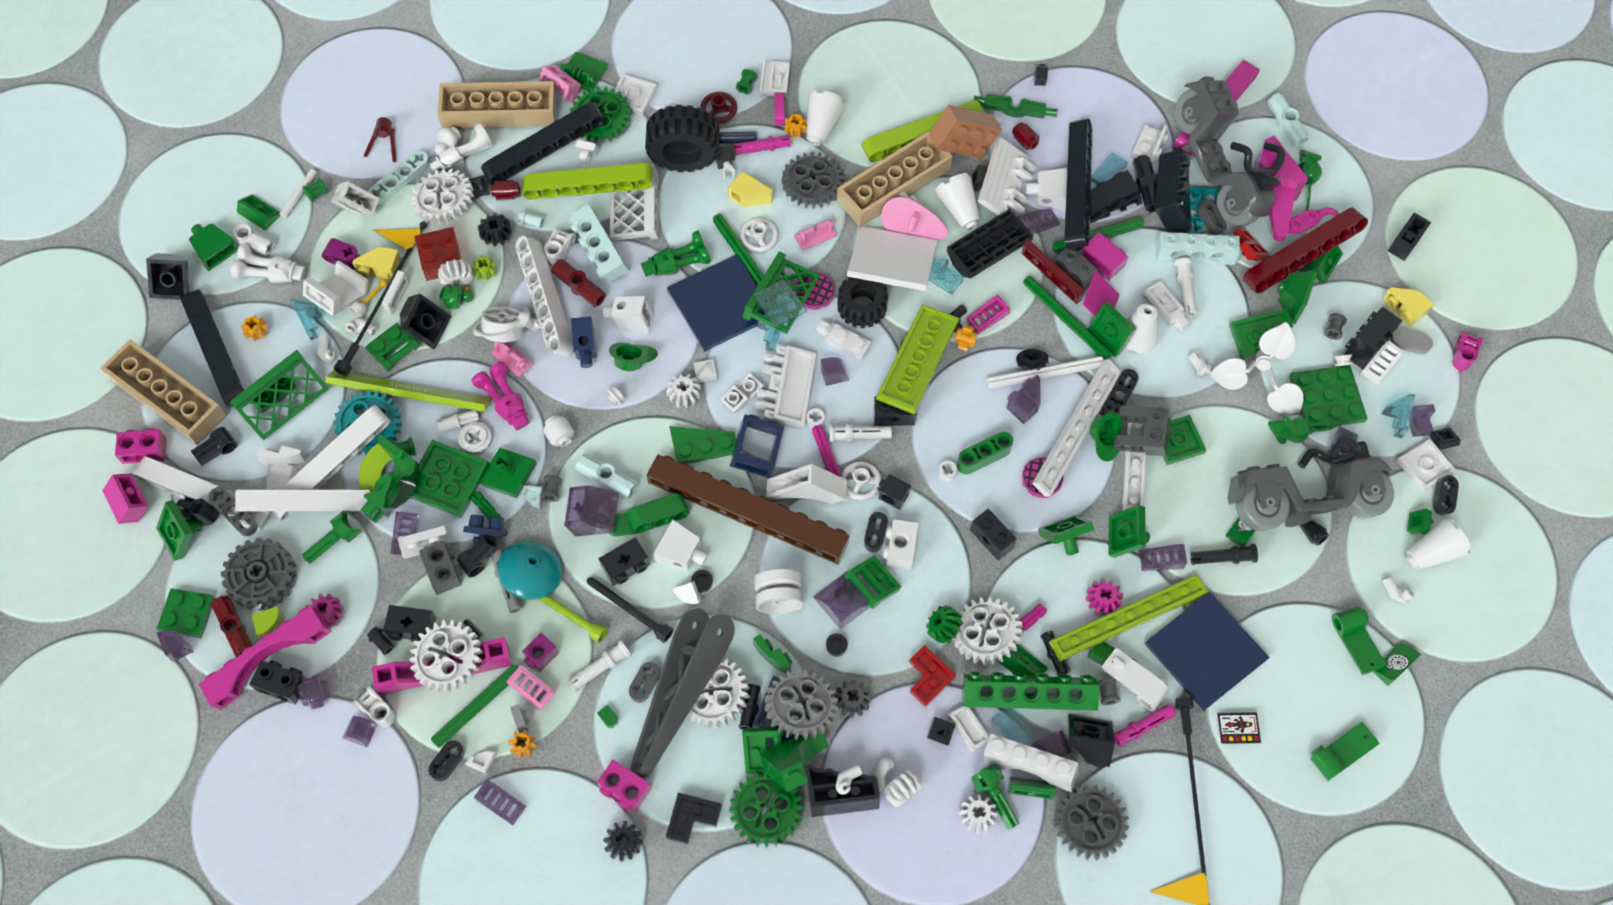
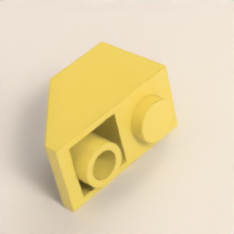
M743 171L728 186L729 198L743 207L766 205L773 202V190L767 184L760 183L754 176Z
M377 247L354 259L352 264L356 272L361 276H374L387 280L392 278L402 259L398 250Z
M1391 287L1382 299L1410 327L1425 317L1434 306L1419 290Z

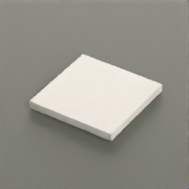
M861 226L847 276L926 291L937 240Z

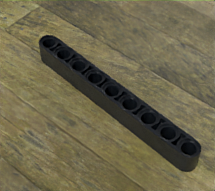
M1089 118L1069 123L1064 234L1068 250L1089 246L1093 133Z

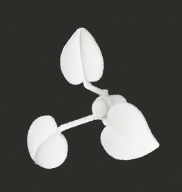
M1287 322L1269 329L1261 336L1259 341L1261 350L1256 353L1255 361L1251 362L1249 368L1246 369V363L1243 359L1230 358L1218 364L1210 374L1224 388L1236 390L1242 388L1247 383L1248 376L1246 373H1249L1254 366L1262 371L1267 370L1275 389L1267 396L1269 406L1274 411L1286 415L1296 414L1301 411L1303 403L1301 388L1293 383H1284L1278 387L1271 367L1274 356L1278 359H1286L1295 349L1294 334Z

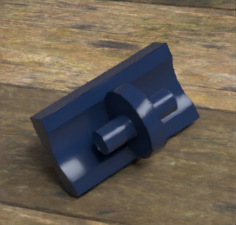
M471 515L468 526H464L463 532L481 534L480 537L474 536L473 543H477L483 535L507 537L508 531L504 530V518L490 517L489 528L483 527L484 516Z

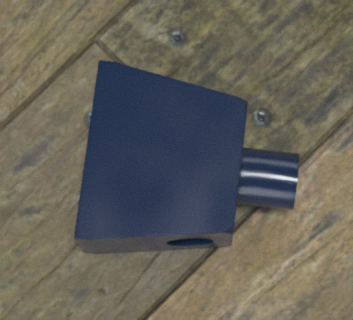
M592 317L571 318L576 359L580 360L582 368L592 367V358L597 357L595 328Z

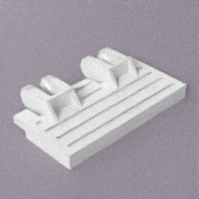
M1002 137L998 138L995 142L978 202L997 215L1008 209L1016 214H1023L1025 208L1022 204H1026L1028 198L1019 191L1022 181L1032 183L1034 177L1031 174L1036 171V166L1028 161L1029 156Z
M777 345L775 349V354L777 355L765 354L763 359L767 363L780 366V368L763 365L761 368L762 372L771 375L768 390H757V397L774 403L757 401L755 402V408L764 411V419L803 428L817 353L791 346Z

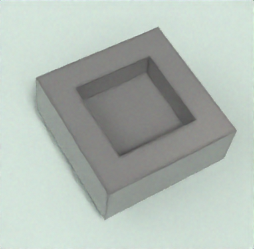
M519 704L510 707L519 733H523L524 729L529 731L526 723H529L530 720L526 709L522 711Z

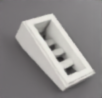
M1386 341L1361 374L1378 386L1403 355L1404 351L1390 341ZM1370 368L1374 369L1376 372H1378V373L1381 374V375L1378 376V375L1375 374L1373 371H1371Z

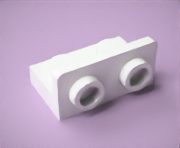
M1145 124L1131 157L1137 158L1139 155H1146L1150 157L1151 164H1153L1155 158L1159 159V155H1161L1163 150L1160 146L1161 144H1166L1169 136L1166 133L1168 126L1164 125L1163 130H1159Z
M445 526L398 538L403 559L420 555L419 550L444 541L442 535L446 534Z

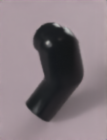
M964 305L958 306L950 313V315L959 318L954 332H957L958 328L962 329L960 318L967 313Z

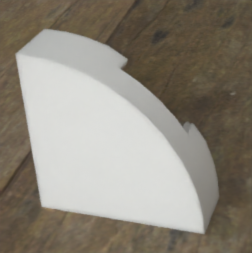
M694 581L673 588L677 597L682 601L690 604L701 602Z
M489 750L471 756L465 764L487 775L497 753Z

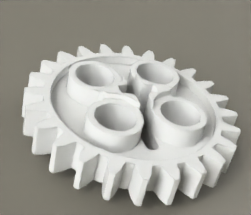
M443 168L441 173L435 170V175L428 173L429 178L422 177L423 182L416 183L418 189H413L414 195L410 196L413 210L420 219H424L426 223L430 220L432 224L436 221L442 224L443 220L449 223L451 217L456 220L457 214L463 215L462 210L469 209L467 204L472 203L470 198L474 197L472 193L474 189L464 173L461 174L459 170L454 173L452 168L446 172L445 168Z
M980 597V603L978 604L974 600H971V607L965 604V612L958 610L962 616L961 621L963 625L960 626L961 632L956 634L957 639L953 638V640H955V647L959 648L960 655L965 653L966 660L973 657V661L976 664L981 659L983 665L986 664L987 660H990L992 665H994L996 658L1003 662V655L1010 658V650L1017 651L1015 644H1021L1020 637L1023 636V631L1021 630L1023 626L1022 621H1019V614H1015L1014 607L1009 608L1008 602L1001 605L1000 598H998L994 603L991 597L988 598L987 602H984L983 598ZM980 616L985 617L983 620H977ZM999 623H1006L1002 627L997 626ZM971 635H977L975 639H969ZM990 642H998V644L994 646L989 645Z
M443 620L441 626L435 622L433 625L434 629L431 630L426 627V635L418 634L421 641L413 642L417 649L410 650L415 655L409 659L414 664L410 668L413 672H416L414 677L418 680L420 679V683L423 686L427 685V688L433 690L435 687V690L441 692L444 687L447 692H450L451 686L458 690L460 682L467 685L465 678H474L471 673L472 670L479 671L475 664L482 662L477 656L483 653L480 648H477L481 645V642L476 640L478 635L472 632L469 626L465 627L462 622L457 625L454 620H451L448 625ZM445 638V642L438 646L439 641ZM461 646H465L463 652L457 654L458 649ZM433 648L445 655L450 654L454 659L461 660L463 663H457L446 656L441 657L438 653L429 650ZM432 658H435L434 663L428 666V662ZM451 666H454V670L450 674H447V670Z
M728 658L724 662L723 660L721 661L687 717L690 716L689 720L693 723L697 721L696 724L699 727H702L705 723V726L710 729L713 723L719 729L720 722L728 726L727 719L730 718L736 721L734 714L742 715L739 709L740 706L747 707L743 699L750 698L744 692L750 689L748 684H745L748 678L743 675L745 672L741 668L738 669L739 666L735 662L731 664ZM727 676V681L720 684L721 679ZM728 697V703L722 705V701ZM705 701H708L707 706L703 709H700L701 704Z

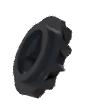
M1027 349L1018 353L1016 362L1017 366L1022 367L1023 370H1040V368L1046 367L1047 363H1049V356L1042 350Z

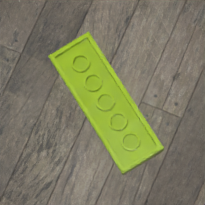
M922 304L877 394L876 400L915 414L956 329L959 318Z

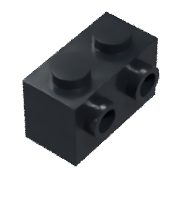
M261 660L249 685L257 692L296 705L307 683V679L302 675L303 672L294 667H290L289 670L283 668L282 664L274 660H270L269 663Z

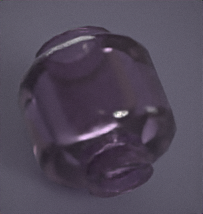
M319 675L302 679V683L298 686L301 704L303 706H310L311 710L324 707V702L330 699L327 681L324 678H320Z

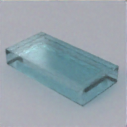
M1112 152L1091 175V181L1097 185L1100 182L1110 180L1115 174L1122 172L1128 162Z
M1005 708L992 718L993 723L1006 739L1030 747L1037 743L1036 737L1012 708Z

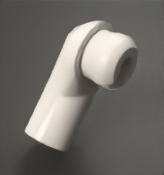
M522 308V312L530 313V323L525 327L534 332L540 331L538 319L532 318L531 308Z
M362 318L352 320L345 325V329L351 334L359 333L367 321ZM370 323L366 332L374 335L378 327Z
M321 336L319 338L317 355L326 363L334 362L336 353L328 349L330 339Z
M1392 577L1382 581L1391 599L1401 603H1408L1414 598L1412 590L1397 588Z
M890 758L880 759L873 770V776L877 777L879 792L884 791V788L887 786L885 775L894 768V762Z
M858 764L838 774L835 785L838 793L847 794L851 789L852 779L862 775Z

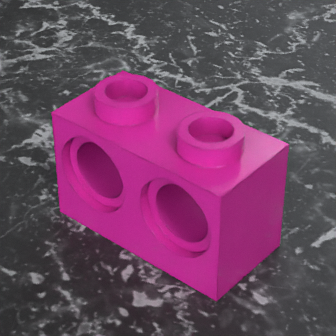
M160 429L126 430L125 432L117 433L115 456L122 464L140 463L144 456L156 461H165L166 437Z
M613 759L597 781L600 788L599 792L607 798L613 796L618 799V804L627 811L630 808L637 811L652 789L650 783ZM611 777L620 778L617 785H608ZM630 789L638 790L636 797L628 798L626 796Z

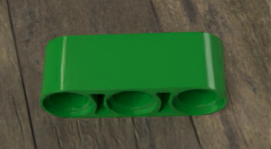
M999 432L964 449L958 457V471L968 475L1006 457L1012 449V435L1008 432ZM999 443H1006L1007 446H1001ZM981 451H986L989 455H983ZM963 460H969L972 463L966 464L963 462Z
M675 493L634 506L626 512L634 533H642L670 524L672 520L679 521L690 514V510L681 493Z

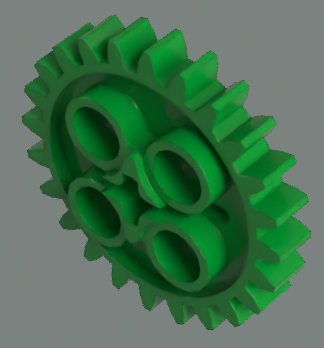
M599 86L597 91L590 88L589 94L583 91L584 97L577 96L578 102L573 101L574 107L570 108L571 112L589 102H594L604 116L605 120L602 125L580 137H586L587 142L591 138H593L594 143L600 139L603 144L606 138L611 142L612 136L618 139L617 133L624 134L623 128H629L628 122H631L630 115H632L630 104L627 102L626 97H622L621 92L616 93L614 88L610 92L607 87L603 91H601Z
M764 772L763 778H760L755 773V780L753 781L751 778L746 777L747 785L740 782L739 787L741 791H733L737 799H730V803L735 805V807L729 808V813L736 814L730 818V821L738 822L735 824L734 830L742 829L739 834L740 838L747 835L748 844L753 839L756 840V847L760 845L761 841L764 842L766 848L769 846V841H772L775 847L778 844L777 839H781L785 843L786 834L791 837L794 836L791 828L799 829V825L795 820H802V815L797 813L803 811V806L797 805L802 801V797H795L798 793V788L787 792L772 778H768L766 772ZM760 789L768 792L767 797L764 799L756 797L755 794ZM773 792H777V795L770 804L771 812L767 811L760 826L755 827V824L762 816L761 807L766 808ZM780 800H784L788 803L786 809L780 810L775 804ZM749 809L757 812L756 817L753 819L746 818L744 814ZM768 820H773L777 823V827L773 830H768L764 824Z

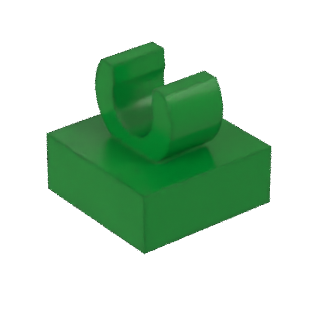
M1426 508L1409 512L1407 532L1412 535L1418 533L1427 534L1431 530L1430 525L1434 523L1432 511Z

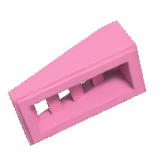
M522 665L506 681L508 685L539 711L556 693ZM523 673L525 675L523 680L518 685L514 683ZM530 679L532 683L526 690H523L522 686ZM537 685L539 687L532 696L528 694ZM543 690L546 694L541 698L540 701H537V696Z

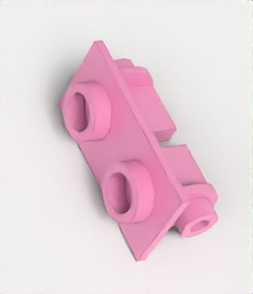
M826 219L820 224L804 231H799V233L794 234V238L803 251L837 236L833 229L835 226L833 220Z
M494 342L495 349L490 353L499 361L505 362L507 368L517 377H520L533 365L529 359L509 342Z

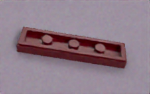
M1028 239L1023 245L1022 255L1075 304L1081 302L1085 290Z

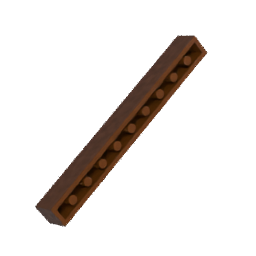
M657 454L646 475L648 484L672 494L681 493L683 498L837 565H839L849 544L850 536L842 529H833L828 527L823 521L809 519L806 514L801 512L795 513L783 504L776 505L764 496H755L745 488L734 487L730 482L723 479H715L705 471L699 472L694 470L689 464L683 463L682 465L675 462L670 456Z

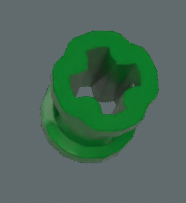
M743 69L741 72L742 77L737 82L736 89L740 93L750 94L752 91L751 86L756 81L757 74L750 69Z
M319 177L316 178L314 183L302 186L304 193L311 202L317 196L328 193L326 186Z
M412 437L395 444L392 442L408 455H417Z

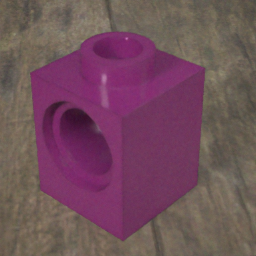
M542 633L522 650L525 656L523 661L531 669L536 667L540 672L559 654L557 646ZM538 650L545 651L541 657H534L535 652Z

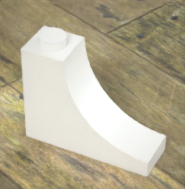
M809 464L767 479L766 498L770 501L785 498H807L834 504L846 500L847 480L814 464Z

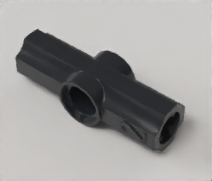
M1139 155L1132 162L1136 174V184L1142 195L1145 210L1149 211V213L1156 212L1155 199L1158 175L1154 174L1150 157Z

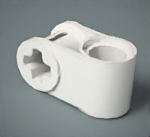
M559 227L553 230L551 237L544 246L545 256L549 265L553 266L558 259H565L575 244L576 234L561 231Z
M368 686L366 688L367 691L358 700H354L353 704L379 727H390L395 721V713ZM387 711L385 717L378 719L380 713Z

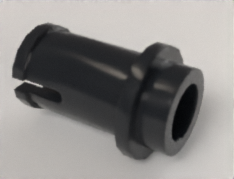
M375 627L367 634L368 641L373 642L383 655H387L394 649L395 645L383 634L382 629Z

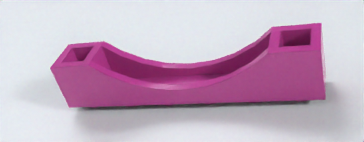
M312 606L305 607L298 612L297 616L280 624L277 630L264 635L257 644L244 649L237 658L227 661L223 665L224 667L217 672L207 675L205 680L199 683V686L210 706L223 709L240 697L246 681L261 660L264 661L275 652L290 646L315 644L331 633L332 630L320 610Z
M505 637L484 641L477 647L483 651L482 654L477 655L482 662L475 664L479 671L472 670L471 673L473 675L512 665L510 648ZM451 655L446 656L457 663H463V661L454 659ZM431 659L428 662V666L432 665L435 659ZM391 662L372 667L374 688L380 695L423 685L420 683V679L418 680L414 677L416 672H413L410 668L414 665L412 662ZM451 666L447 670V674H450L454 670V666Z

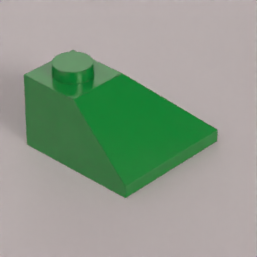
M1318 272L1290 274L1286 281H1281L1277 290L1280 293L1278 301L1283 309L1287 308L1293 324H1296L1308 303Z

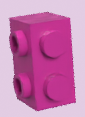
M1100 232L1089 240V246L1083 247L1081 255L1109 281L1125 267L1128 260L1126 253L1116 247L1108 237L1103 236Z
M112 474L102 491L118 524L138 522L148 508V504L133 474Z

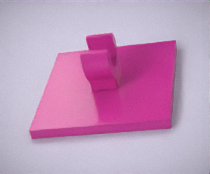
M1094 272L1083 305L1096 317L1100 308L1106 302H1109L1115 308L1119 294L1098 272Z

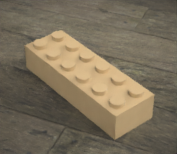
M554 81L440 83L437 115L442 128H474L478 123L482 127L548 126L556 121L557 94Z
M930 131L837 188V202L859 227L881 215L884 205L892 198L898 197L903 192L910 196L951 170L953 156L949 152L937 150L929 136Z
M131 339L100 368L109 380L196 445L227 416L219 404Z

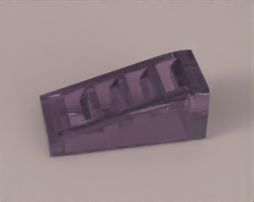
M1052 208L1023 213L1017 216L1032 235L1060 224ZM1049 215L1052 221H1048L1046 216Z
M395 513L390 554L402 555L401 550L397 549V545H399L398 538L399 536L404 537L417 533L419 514ZM402 520L411 521V525L402 524ZM401 528L410 529V533L400 532Z
M1184 544L1139 550L1141 571L1184 569L1187 565ZM1165 554L1169 555V562H1166ZM1147 555H1151L1152 564H1148ZM1156 555H1160L1161 563H1157Z
M489 779L483 783L474 796L478 803L512 826L526 808V805ZM492 789L493 791L491 792V794L489 795V797L485 800L484 798H485L486 795L489 793V791ZM500 794V798L493 806L491 803L496 798V796ZM506 799L509 800L503 810L500 811L499 808ZM513 804H515L517 807L514 809V811L512 812V814L508 817L506 814L508 813V811L510 810V808L513 806Z

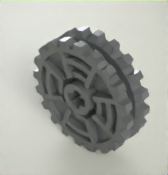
M256 538L255 542L252 543L250 540H247L244 546L237 545L235 547L236 551L234 553L230 552L227 555L230 559L223 562L225 570L221 572V577L225 578V580L222 581V586L227 588L226 593L241 607L246 605V608L249 610L256 607L260 611L263 610L264 606H268L270 609L274 607L275 602L282 603L284 595L289 596L291 594L289 589L290 587H295L296 584L293 580L294 577H297V571L293 570L296 567V563L292 561V556L285 548L281 547L280 543L275 542L273 544L272 540L268 538L265 541H262L261 538Z

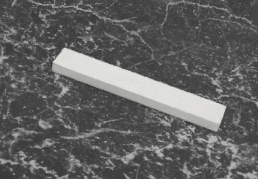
M1127 423L1126 435L1144 436L1146 424ZM1125 451L1121 511L1137 505L1144 506L1147 460L1145 453Z
M236 489L235 511H361L360 509L367 502L364 494L370 492V489Z

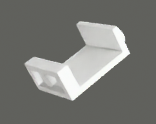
M338 260L333 276L320 283L311 277L304 280L303 296L334 316L349 307L353 302L367 296L369 280Z

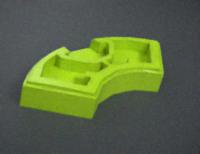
M379 444L370 449L361 463L359 470L360 489H370V492H373L375 483L382 476L385 466L392 461L388 453Z

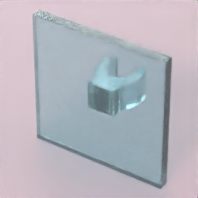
M785 280L753 294V297L775 327L808 311Z

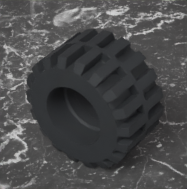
M848 277V281L844 280L842 282V286L839 287L837 309L840 312V317L842 319L845 318V323H852V327L855 328L857 325L861 326V328H865L868 325L870 328L873 327V323L878 324L880 323V318H884L887 311L888 293L883 283ZM867 297L873 302L868 305H859L853 299Z

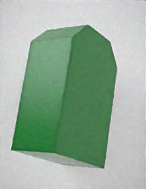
M608 705L597 712L607 728H613L618 724V717Z

